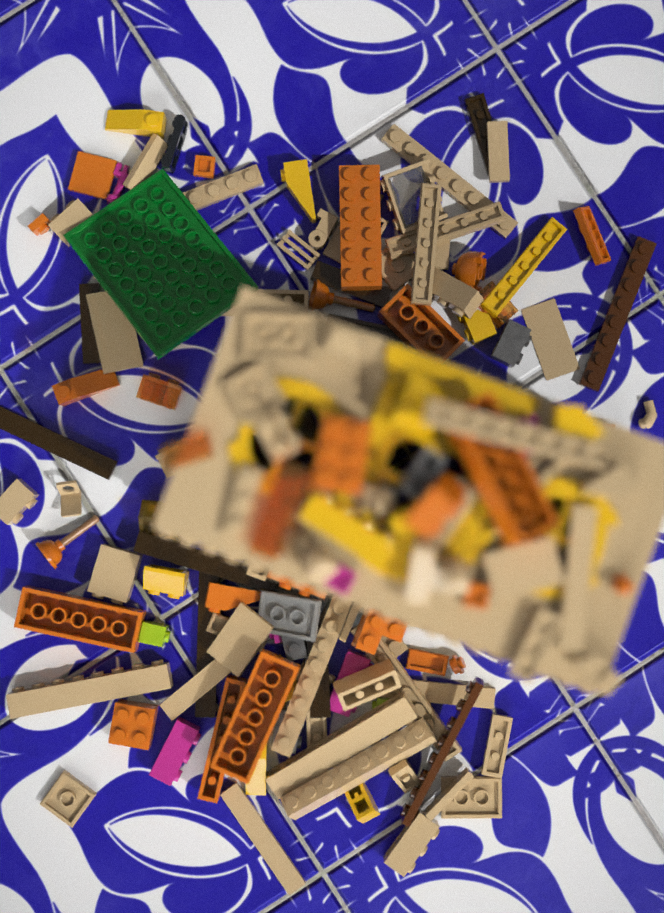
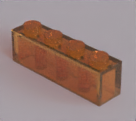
M287 459L283 461L248 551L276 561L278 556L283 557L288 545L284 543L287 533L292 535L297 523L293 518L296 511L301 512L306 499L302 498L305 489L310 490L312 485V469Z

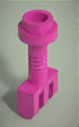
M117 163L113 174L115 177H118V181L113 194L107 195L108 205L120 197L124 187L122 184L128 176L130 166L125 165L123 171H121L122 163Z

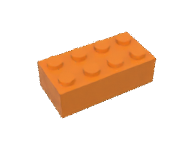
M407 283L379 311L377 317L410 349L446 361L465 340L431 306L410 304L412 287Z

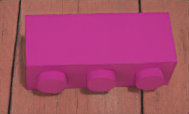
M348 649L336 681L373 666L370 663L371 659L368 656ZM333 686L330 694L331 711L350 717L351 713H355L357 706L344 711Z
M179 716L149 775L169 786L172 785L173 781L178 782L183 772L180 770L183 762L187 764L192 754L189 751L192 744L197 745L201 734L198 733L201 727Z

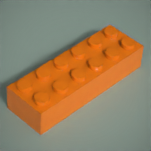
M339 165L341 291L381 290L380 165Z
M491 391L463 405L466 408L505 418ZM447 430L507 548L523 544L559 523L521 449Z
M27 585L22 588L14 627L135 653L139 647L140 642L138 640L142 622L145 620L146 610Z
M264 648L262 649L210 768L249 784L300 669V664Z

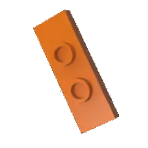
M590 206L578 207L573 210L579 224V230L584 236L587 250L590 252L595 266L610 262L611 257Z
M267 575V578L279 582V587L289 591L291 587L299 590L298 594L310 598V595H313L323 600L326 597L313 592V587L304 584L302 588L291 584V579L285 576L277 579Z

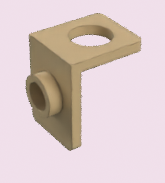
M77 481L57 482L56 487L61 495V516L81 515V490ZM65 486H72V487H74V488H73V489H70V490H67V489H64L63 487H65Z

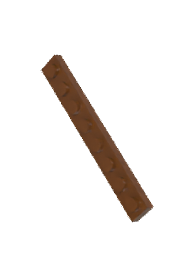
M640 236L636 237L578 385L595 392L599 391L657 243Z
M475 676L473 682H468L465 688L467 693L464 699L460 698L455 708L457 712L454 717L451 716L446 725L448 729L445 735H440L436 752H431L428 758L429 765L427 769L421 771L418 778L420 780L418 786L412 788L409 795L411 798L409 803H405L401 809L402 824L409 827L484 687L483 679Z

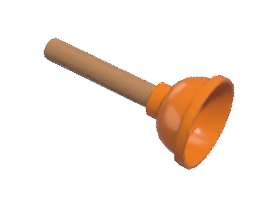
M315 279L309 300L310 311L322 309L327 304L332 305V303L374 312L375 310L374 304L335 296L320 279Z
M97 515L92 516L60 541L59 539L55 542L45 540L35 544L52 567L56 569L62 560V551L66 549L65 546L98 523L100 519Z

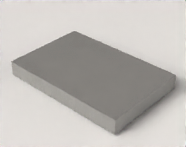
M261 590L258 614L274 626L270 634L315 642L322 600Z

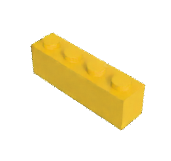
M322 491L320 495L314 493L299 518L374 567L382 570L397 547L393 543L395 538L384 531L378 534L372 530L375 525L364 518L358 521L352 517L354 512L344 505H341L340 508L333 505L332 501L334 499Z

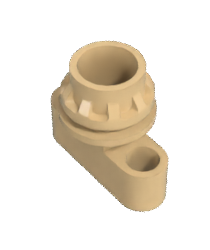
M415 538L405 602L427 605L430 588L438 589V596H443L444 591L447 592V596L451 597L457 594H467L471 563L463 562L458 556H452V559L449 560L448 554L445 553L443 560L435 559L437 541Z

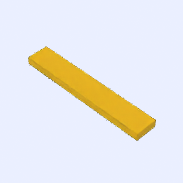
M551 217L480 306L496 318L566 232L567 228Z

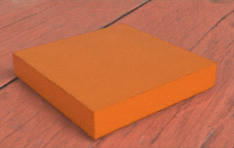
M78 151L68 190L107 200L106 198L110 194L114 179L113 172L118 162Z

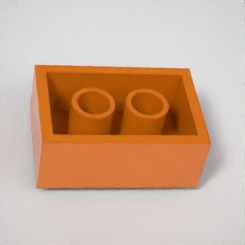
M323 415L312 488L362 496L374 426L372 422Z

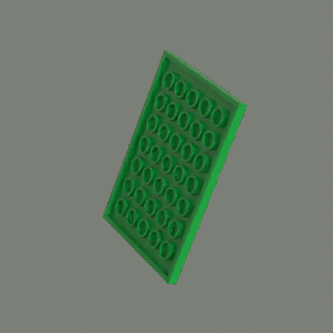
M163 168L63 235L158 360L233 308L237 303L242 287L253 291L258 290L257 284Z

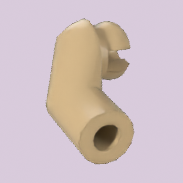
M653 400L643 402L646 415L638 421L641 429L651 428L657 418Z

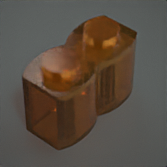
M149 372V375L143 374L136 398L176 411L183 387L179 386L180 382L173 379H168V382L160 380V375Z

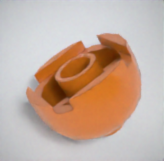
M468 251L463 253L458 258L457 263H454L452 266V274L455 275V278L480 291L482 286H479L480 280L484 281L486 275L487 260L482 258L485 252Z

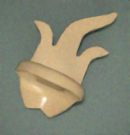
M364 484L363 490L367 493H363L362 496L351 495L355 500L366 503L358 507V514L366 509L378 511V515H383V513L394 507L393 500L395 495L384 485L381 488L367 487Z

